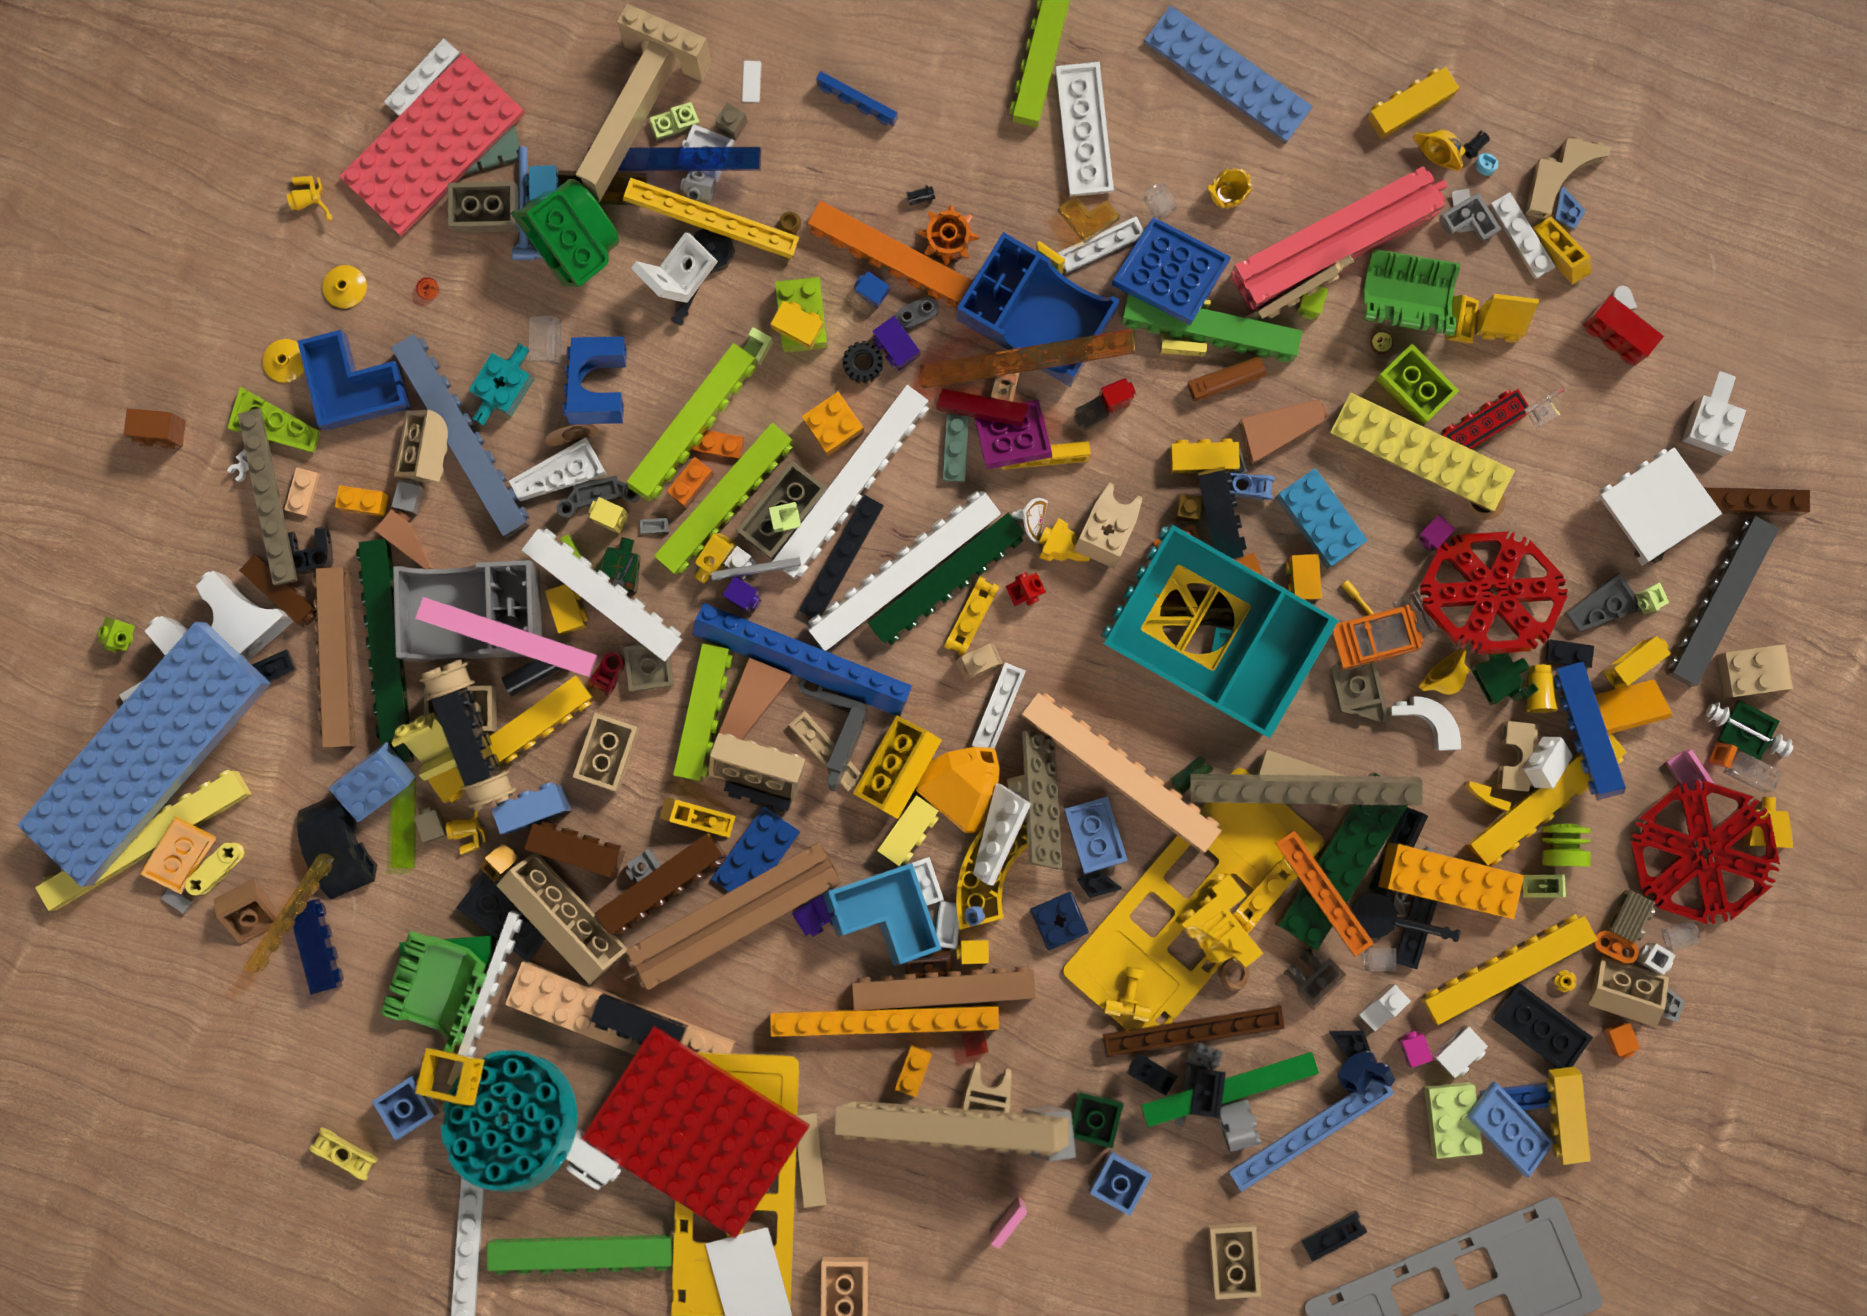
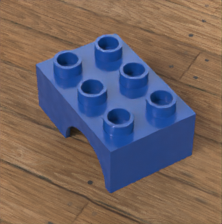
M1003 232L958 305L957 321L1071 387L1114 317L1120 300L1114 296H1099L1078 286L1062 275L1051 264L1049 258Z

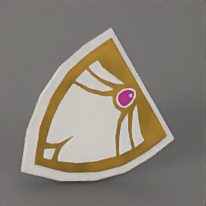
M1039 497L1032 499L1023 510L1019 509L1017 512L1014 511L1012 513L1015 521H1022L1024 523L1029 539L1036 544H1039L1048 504L1047 500Z

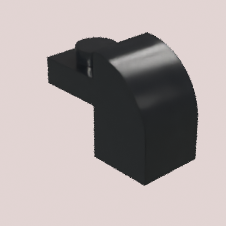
M1139 1053L1131 1061L1130 1069L1127 1072L1132 1077L1142 1081L1167 1096L1178 1077Z

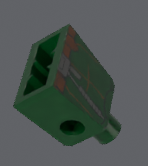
M621 537L618 549L612 547L606 549L596 572L598 573L601 570L610 577L609 582L612 585L616 586L619 584L624 589L637 593L641 557L638 554L631 553L634 540Z

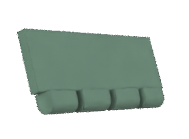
M513 125L463 176L479 172L478 163H481L483 170L499 166V157L503 158L504 164L519 160L520 144L515 126Z

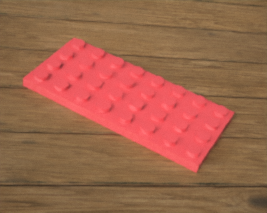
M462 53L339 177L402 237L448 191V183H456L525 114V111Z

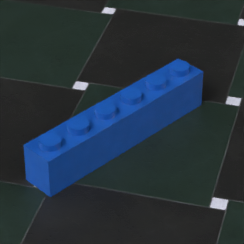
M1584 662L1557 668L1553 682L1556 690L1560 689L1561 691L1560 703L1563 711L1567 710L1568 712L1567 724L1569 730L1575 733L1574 745L1576 751L1582 754L1581 766L1584 774L1588 773L1589 775L1588 787L1591 795L1595 794L1596 799L1601 800L1624 794L1626 786Z

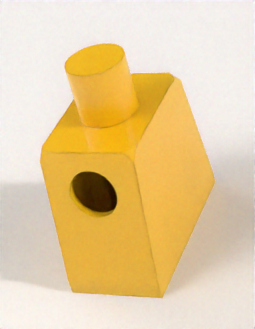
M714 533L695 561L700 568L694 577L705 584L711 572L724 569V562L736 546L739 547V545L722 533ZM711 557L714 559L713 565L710 563Z
M1762 797V808H1766L1768 810L1767 813H1770L1777 848H1793L1788 811H1776V797ZM1755 826L1745 834L1742 846L1766 847L1762 829L1759 826Z

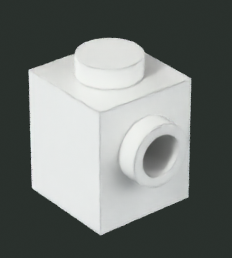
M1648 942L1647 945L1644 944L1640 948L1637 962L1654 973L1665 975L1672 967L1676 955L1657 943Z

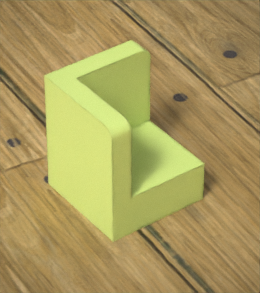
M752 327L748 334L750 339L743 350L755 357V362L761 365L773 344V339Z
M796 502L769 508L775 533L801 527Z

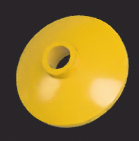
M341 265L331 269L326 274L322 290L326 300L331 305L340 309H349L355 307L364 299L367 283L364 275L357 268ZM341 282H346L344 288H339Z
M280 339L267 347L263 355V368L270 378L277 382L289 383L297 380L304 373V366L297 342L290 339ZM286 356L285 362L280 363L279 358Z

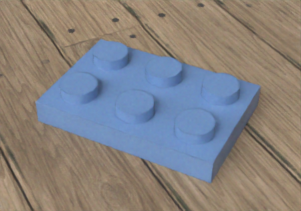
M1108 796L1064 809L1084 875L1128 861Z

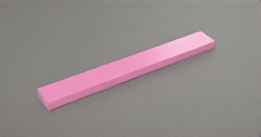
M425 597L422 598L415 618L587 677L591 676L597 658L595 654Z

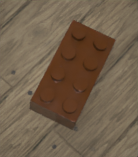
M541 820L540 823H533L524 848L525 850L610 878L618 876L625 855V851L620 850L621 845L612 842L601 844L599 843L600 839L591 835L580 837L577 836L578 831L563 827L559 830L556 829L557 824Z

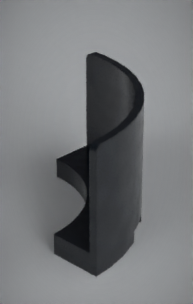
M334 795L299 810L297 815V832L304 860L314 880L330 899L374 882L378 865L371 858L363 843H358L354 833L358 831L356 820Z

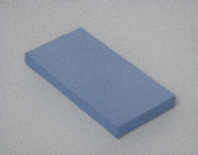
M1497 1082L1490 1083L1467 1115V1118L1527 1178H1530L1554 1143Z

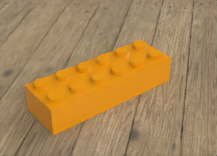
M1388 842L1378 887L1514 920L1524 875Z

